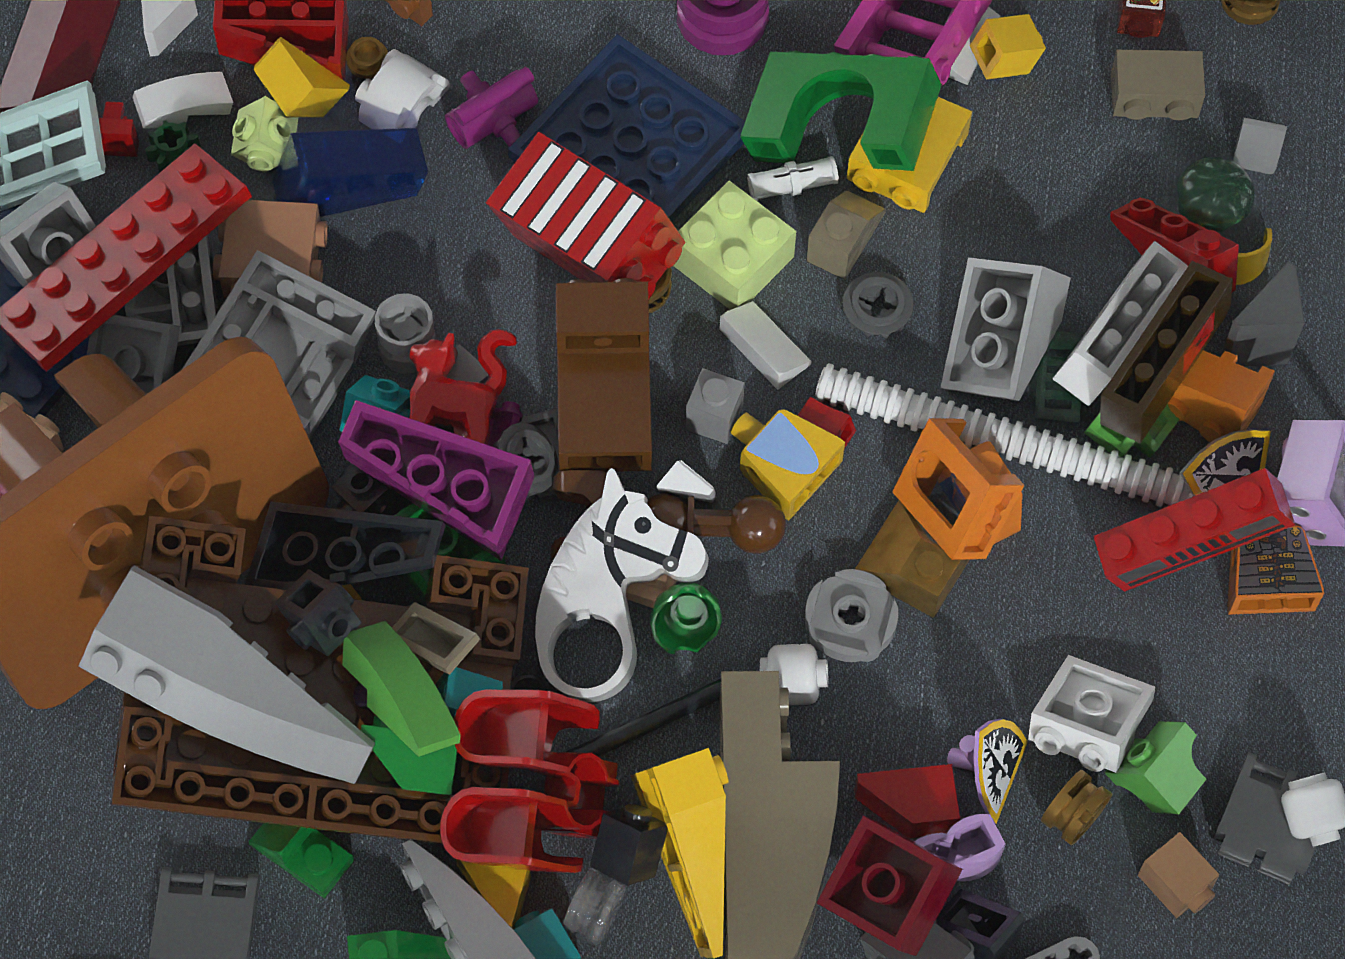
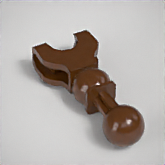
M600 470L561 471L553 478V490L562 501L582 504L589 508L602 498L607 473ZM668 493L653 495L647 502L655 517L671 527L692 533L695 536L730 537L738 548L752 554H761L774 549L781 542L786 530V519L781 507L774 500L762 495L745 497L738 501L731 510L694 509V496H688L687 504L680 497ZM560 537L552 544L550 549V560L552 562L566 537Z

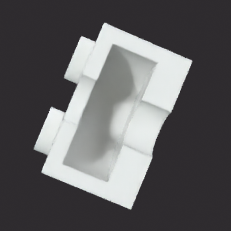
M393 49L385 56L381 68L372 80H364L356 92L355 100L361 104L358 121L400 146L418 125L419 117L424 109L429 105L434 107L451 87L449 80L411 56Z

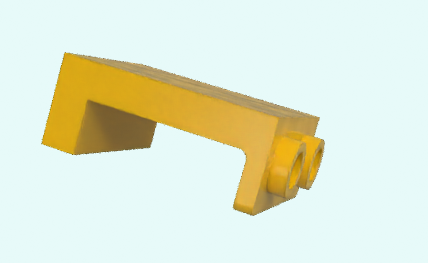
M940 97L937 98L914 171L873 169L860 144L863 136L862 133L849 157L847 179L853 182L859 189L866 192H876L888 197L904 209H915L925 213L929 206L931 193L957 146L962 147L968 136L973 111Z

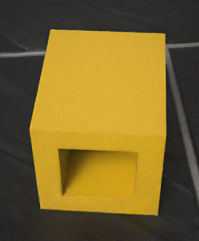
M1029 14L986 19L969 45L986 80L1029 74L1046 49L1042 36L1037 31Z

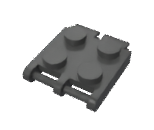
M1248 752L1214 835L1215 838L1222 840L1218 855L1248 868L1252 863L1254 855L1262 857L1258 872L1290 885L1295 872L1302 875L1305 874L1316 846H1312L1310 838L1298 839L1292 836L1281 803L1282 795L1290 790L1288 783L1301 778L1296 777L1297 771L1288 769L1287 772H1284L1256 760L1257 755ZM1252 768L1283 781L1282 785L1252 773Z
M163 866L149 959H250L260 874L249 873L248 877L217 875L216 870H206L205 874L174 872L173 867ZM173 882L203 884V888L176 887L172 885ZM216 885L247 888L246 892L217 890Z

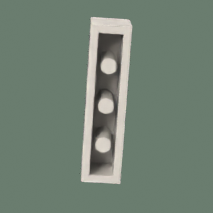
M1154 241L1129 271L1053 377V380L1089 406L1111 381L1188 265Z

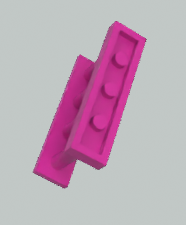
M862 0L835 42L834 49L836 53L843 55L918 56L878 44V41L883 33L890 28L927 38L935 42L926 56L922 58H930L941 84L944 85L950 76L953 63L992 0H924L954 9L945 26L897 12L904 0Z

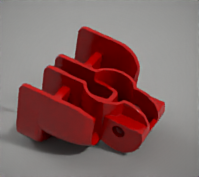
M481 690L473 692L463 700L455 714L454 722L461 735L460 743L455 744L457 752L465 760L492 767L520 768L546 775L544 794L513 788L471 787L462 789L451 797L444 808L441 818L440 834L445 850L455 859L480 865L507 866L529 871L581 872L583 858L552 856L544 852L541 842V831L562 836L597 839L603 813L609 812L603 810L605 787H618L620 785V781L616 779L618 763L602 760L593 753L551 752V748L559 730L565 728L598 729L600 723L599 710L587 702L545 690Z

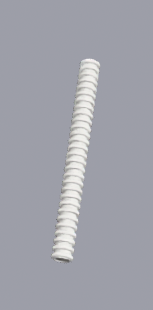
M830 363L823 368L815 393L816 400L821 403L824 400H829L830 406L836 407L837 404H842L843 409L846 411L855 408L859 415L868 412L872 419H877L878 416L884 417L883 421L889 424L891 420L897 421L898 427L903 428L907 424L911 426V431L917 432L918 428L923 429L929 418L964 419L967 423L959 438L962 442H965L968 448H971L972 445L977 446L990 441L998 454L1006 455V460L1011 461L1015 457L1019 459V464L1025 465L1026 461L1033 463V468L1039 469L1041 465L1047 467L1046 472L1052 473L1053 470L1060 471V476L1064 478L1067 474L1074 476V481L1079 482L1083 478L1088 480L1087 484L1091 486L1096 482L1101 484V489L1107 490L1108 486L1115 488L1114 492L1117 494L1126 491L1129 492L1128 497L1134 499L1135 495L1142 496V501L1148 503L1149 499L1156 501V506L1162 507L1163 503L1173 505L1193 497L1181 474L1173 473V468L1167 467L1165 471L1159 469L1160 465L1158 463H1153L1152 466L1145 465L1146 460L1141 458L1139 462L1132 461V456L1126 454L1125 458L1118 456V451L1112 450L1111 454L1104 452L1105 448L1099 446L1096 450L1090 448L1091 443L1085 442L1084 446L1077 444L1076 438H1071L1070 441L1063 440L1064 435L1058 433L1056 437L1050 436V431L1046 429L1043 430V433L1036 431V426L1030 425L1029 429L1022 427L1023 422L1017 421L1014 425L1009 423V418L1003 417L1001 421L995 419L996 415L994 413H989L988 416L982 415V410L976 409L975 412L968 411L969 407L964 404L961 408L955 407V402L951 400L947 404L942 403L941 397L935 396L934 400L929 399L928 393L922 392L920 396L914 394L915 390L912 388H908L906 392L901 390V385L898 384L890 387L887 386L888 382L885 380H881L880 383L874 382V377L872 376L863 379L859 372L855 371L853 375L847 374L848 370L843 367L840 371L834 370V365Z

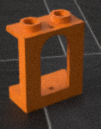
M929 418L892 492L952 560L986 559L1025 485L1015 474H992L959 438L967 423L964 419ZM945 465L970 492L953 526L927 497L930 496Z

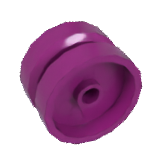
M677 0V25L684 39L696 49L712 55H734L750 49L762 38L768 25L770 0Z

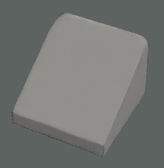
M1244 118L1236 141L1233 166L1266 174H1274L1287 126Z

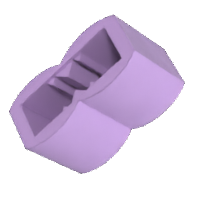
M976 814L966 817L954 824L947 834H929L914 841L962 868L963 870L957 881L961 882L976 880L989 874L1000 862L1005 847V842L990 814Z

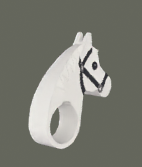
M612 468L607 473L602 498L592 504L578 519L556 554L542 586L536 612L535 638L539 662L544 675L564 695L584 702H598L611 698L627 685L634 673L637 650L626 597L627 587L633 583L654 581L664 574L680 583L696 582L704 576L709 560L707 552L697 536L659 521L647 505L648 499L645 494L625 491L619 476ZM590 615H592L595 619L605 621L617 629L623 645L622 660L616 673L605 683L593 688H577L566 684L559 677L554 665V648L560 634L572 624V619L576 618V621L590 619Z

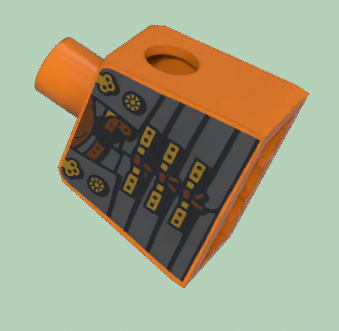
M1292 526L1231 550L1228 615L1316 611L1324 595V588L1305 530L1302 527Z

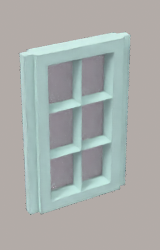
M88 80L0 113V211L25 203L53 182L69 187L105 173L106 163L95 93L92 91V85Z

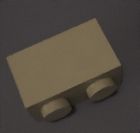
M1116 50L1111 69L1113 116L1127 117L1133 120L1146 117H1169L1173 120L1199 118L1205 98L1203 51Z

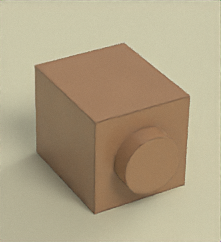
M1179 832L1144 861L1138 877L1168 910L1178 918L1188 909L1194 914L1197 913L1215 897L1216 894L1212 891V888L1219 877V873Z

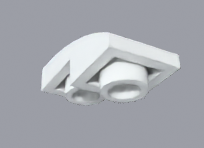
M205 72L174 77L134 91L133 100L143 128H158L163 125L165 120L168 123L180 125L184 121L187 122L188 115L230 114L233 100L222 72Z

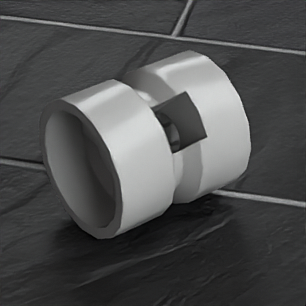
M407 293L391 296L379 305L375 314V329L379 354L384 364L391 370L402 374L416 373L415 364L409 358L411 347L414 344H425L430 339L436 340L433 314L428 303L418 296Z

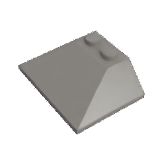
M257 250L183 369L225 340L234 337H247L254 340L275 361L310 440L353 370L374 321L376 311Z

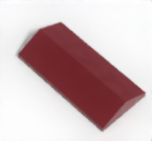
M31 0L0 86V113L87 80L92 85L121 0ZM79 109L47 122L51 125L76 129L80 120Z

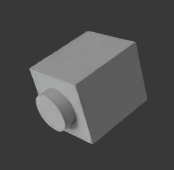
M702 368L686 405V430L728 444L732 435L731 430L743 408L745 382Z

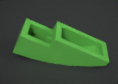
M386 621L350 631L343 642L342 665L367 689V707L418 757L460 743V732L438 689L418 658L397 632Z

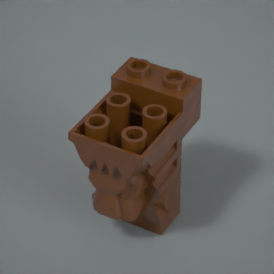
M621 278L613 282L591 283L584 279H574L567 283H556L560 472L567 470H600L608 472L611 468L615 472L652 471L648 282H637L633 279Z

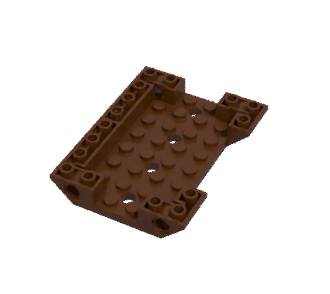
M149 515L140 569L221 612L233 622L230 628L250 645L255 641L269 653L266 656L267 660L286 676L292 672L306 684L305 691L321 705L329 703L360 731L361 725L373 726V719L376 715L370 709L359 707L354 701V689L362 684L342 665L343 643L329 656L324 655L312 646L307 650L301 648L287 633L286 629L290 624L275 604V601L287 590L236 584L241 573L246 529ZM437 555L434 568H431L423 606L477 633L480 640L458 664V668L502 681V690H510L512 667L520 660L529 568ZM354 599V604L351 608L361 621V624L355 630L386 621L393 627L409 609V606ZM418 659L434 684H436L444 672ZM123 691L113 767L111 805L443 844L440 834V822L444 808L451 797L462 789L471 787L507 788L509 768L475 763L465 760L458 753L452 795L404 790L372 750L357 781L353 784L306 771L223 741L168 716Z

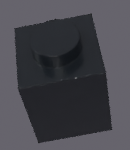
M627 804L624 808L603 813L590 867L626 886L654 878L668 831L666 823L653 817L650 809L636 804Z

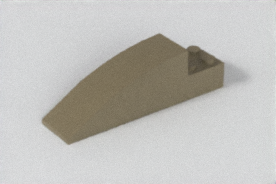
M721 671L719 700L720 758L725 766L729 783L722 785L726 795L724 865L725 959H801L818 907L816 902L822 893L837 811L840 761L788 762L790 761L791 754L790 732H787L789 690L788 687H779V671Z

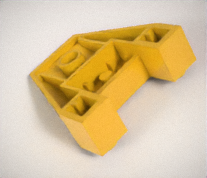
M709 748L630 776L641 806L650 809L653 817L666 823L668 831L661 859L700 957L714 959L723 955L726 795L722 785L729 783L720 756L712 757Z

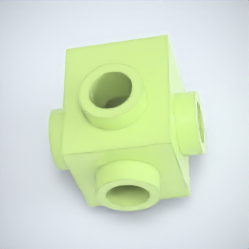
M266 96L239 109L237 120L232 129L234 138L231 155L246 162L250 168L264 173L292 160L296 150L295 137L299 117H286L277 102Z

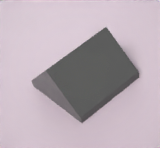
M1288 261L1233 320L1221 355L1224 351L1237 355L1238 361L1236 364L1241 366L1288 364L1305 323L1295 265Z

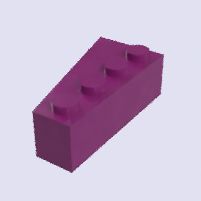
M355 400L338 441L345 459L502 561L535 478L531 460Z

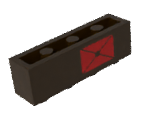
M1191 261L1102 392L1101 425L1140 444L1142 443L1230 311L1232 278Z

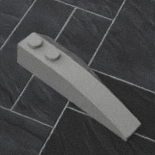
M135 565L130 569L95 627L78 667L162 713L211 736L267 758L355 784L375 745L374 741L329 703L322 705L305 691L306 684L292 672L286 676L267 660L266 656L269 653L255 641L250 645L230 628L233 622L221 612Z

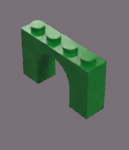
M800 51L770 52L740 137L755 162L785 163L795 161L806 126L818 109L842 96L863 95L874 99L860 142L873 169L914 171L942 84L930 58L919 56L885 57L878 54H869L867 56L843 55L836 52L828 54L803 53Z

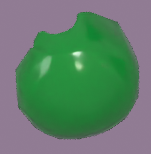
M678 583L670 586L658 595L650 614V625L654 641L670 654H675L679 650L699 652L709 641L717 636L722 623V613L718 599L705 587L696 583Z

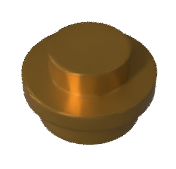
M361 37L355 40L346 54L348 69L357 77L364 79L374 78L388 53L387 48L373 37Z

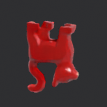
M498 329L491 330L481 338L477 346L479 363L489 375L485 383L447 378L456 363L458 350L454 347V333H448L445 340L430 339L425 344H414L410 349L409 358L415 364L418 375L410 391L409 418L433 427L436 424L454 428V434L487 445L490 439V420L493 417L498 397L506 385L507 370L501 360L495 355V350L498 346L502 345L515 346L517 344V337L511 331Z

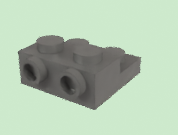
M114 314L90 334L87 355L103 354L110 357L147 394L180 372L173 370L180 326Z

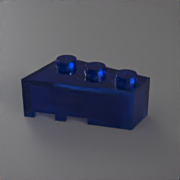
M417 128L300 132L290 134L272 183L277 202L318 204L319 215L323 217L418 196L428 174V168Z

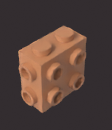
M248 200L218 225L219 242H223L222 254H215L213 279L214 281H220L224 298L229 296L257 250L322 283L323 261L317 259L319 247L326 248L328 224L327 221L320 220L318 204Z

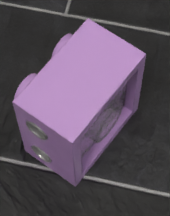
M1293 420L1289 437L1284 440L1282 445V463L1276 478L1283 485L1295 526H1300L1305 530L1309 545L1345 546V420Z

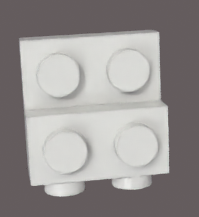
M1068 655L1031 714L1028 740L1035 742L1037 748L1045 754L1056 755L1062 752L1078 758L1080 763L1090 771L1099 772L1107 769L1116 773L1134 743L1135 732L1154 699L1155 686Z

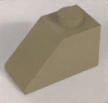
M848 190L831 200L809 235L807 262L846 280L885 215L886 208Z

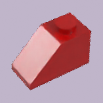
M952 764L859 773L856 776L854 787L855 799L909 839L920 838L934 833L947 834L950 828L960 821Z

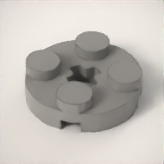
M855 569L836 572L834 577L827 578L824 582L822 580L818 582L808 596L805 608V626L809 634L810 644L833 659L844 662L873 661L890 644L896 632L898 606L895 598L893 601L891 594L886 590L885 583L871 573ZM849 606L858 608V616L864 618L862 622H855L854 625H849L845 623L843 618L839 617L838 613H847Z

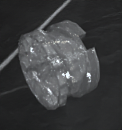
M592 868L589 869L580 882L563 922L565 931L572 935H575L577 932L586 935L587 942L599 946L608 933L619 910L626 885L615 879L609 882L602 878L601 872Z

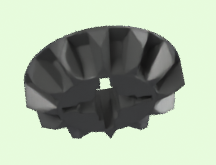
M884 272L866 273L854 279L846 288L843 296V315H846L852 329L857 328L863 331L867 338L871 335H882L886 339L891 333L897 330L902 331L912 317L913 297L907 285L896 276ZM880 293L884 294L883 301L884 308L886 309H882L879 315L872 317L869 304H874L876 299H879Z
M516 423L502 430L500 439L493 444L494 448L515 455L521 454L522 457H528L529 459H535V462L531 463L535 478L528 495L532 496L547 490L553 484V478L558 472L557 454L551 440L538 427L528 423Z

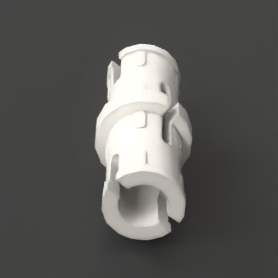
M829 156L824 159L796 164L795 161L785 162L784 167L749 173L747 180L751 197L758 201L759 199L790 193L791 196L801 195L802 190L838 184L839 177L835 159L833 156Z

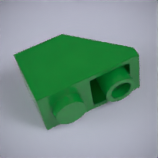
M374 716L373 726L361 725V731L375 742L372 749L402 789L444 795L453 794L458 756L455 745L418 757L377 716Z

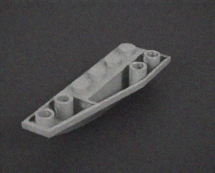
M410 839L402 843L406 862L400 865L401 871L412 891L420 889L425 899V902L422 903L425 914L435 930L440 927L447 940L444 944L451 959H535L517 933L494 908L452 869Z

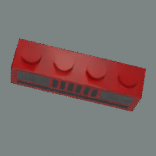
M1263 468L1093 537L1105 577L1125 592L1295 526V522L1282 483L1266 468Z

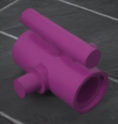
M525 66L520 70L511 72L491 86L487 81L482 82L473 70L467 72L460 78V82L468 91L466 95L468 100L444 115L451 134L465 149L470 148L494 133L496 138L502 137L510 147L521 136L515 127L517 124L515 118L538 104L537 94L531 84L534 82L532 72Z

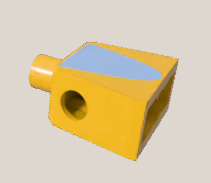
M785 409L778 410L766 425L746 412L736 421L731 430V434L746 445L740 457V470L742 474L763 496L774 500L781 507L785 519L788 521L843 461L845 441Z

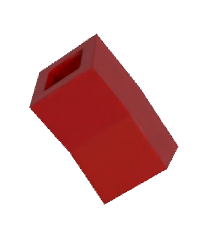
M809 397L797 415L845 441V447L856 432L849 414L830 408L812 397Z

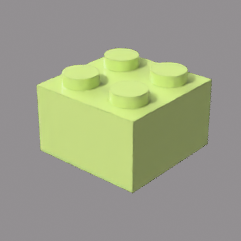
M729 180L678 231L686 243L682 247L680 258L673 266L731 310L749 303L794 258L796 230Z

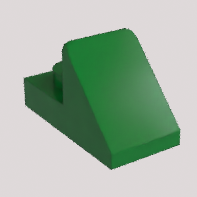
M263 823L248 842L250 846L324 899L354 862L353 855L312 828Z

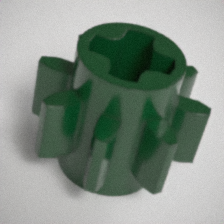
M165 120L163 125L158 127L155 132L149 131L147 133L151 146L145 148L149 162L157 161L160 173L193 144L198 145L200 148L201 145L198 134L189 135L187 122L184 121L179 125L177 123H168Z

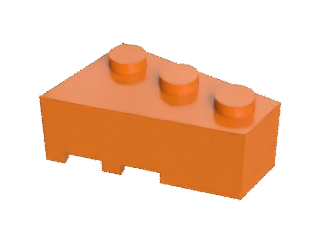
M1203 350L1168 402V406L1172 413L1180 419L1179 421H1184L1199 430L1200 434L1207 441L1212 442L1231 432L1247 429L1259 412L1275 370L1262 366L1256 372L1236 364L1238 356L1224 351L1221 357Z

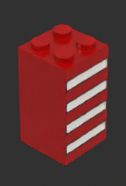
M540 132L536 134L485 202L515 238L577 278L588 280L591 283L613 282L621 278H629L637 282H648V300L654 293L656 282L667 268L672 267L678 261L682 253V247L686 243L661 207Z

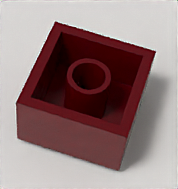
M863 816L816 903L896 950L917 956L963 869L882 823Z

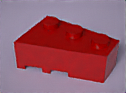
M215 0L213 31L219 55L255 65L271 46L282 37L345 81L349 29L346 0Z

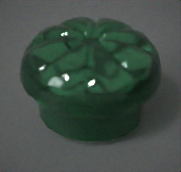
M1209 156L1194 161L1181 173L1177 185L1178 211L1180 215L1185 216L1195 224L1218 233L1226 231L1230 226L1244 220L1254 205L1255 190L1251 178L1239 164L1221 157Z

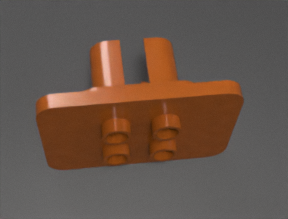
M234 337L221 342L147 394L106 355L90 354L75 360L54 376L60 386L78 403L98 429L63 453L15 402L0 412V492L3 494L0 497V669L13 689L30 707L48 709L60 705L98 678L78 666L95 627L130 569L134 565L140 568L149 515L246 529L241 573L251 567L270 502L324 508L329 496V484L275 361L254 340L247 337Z

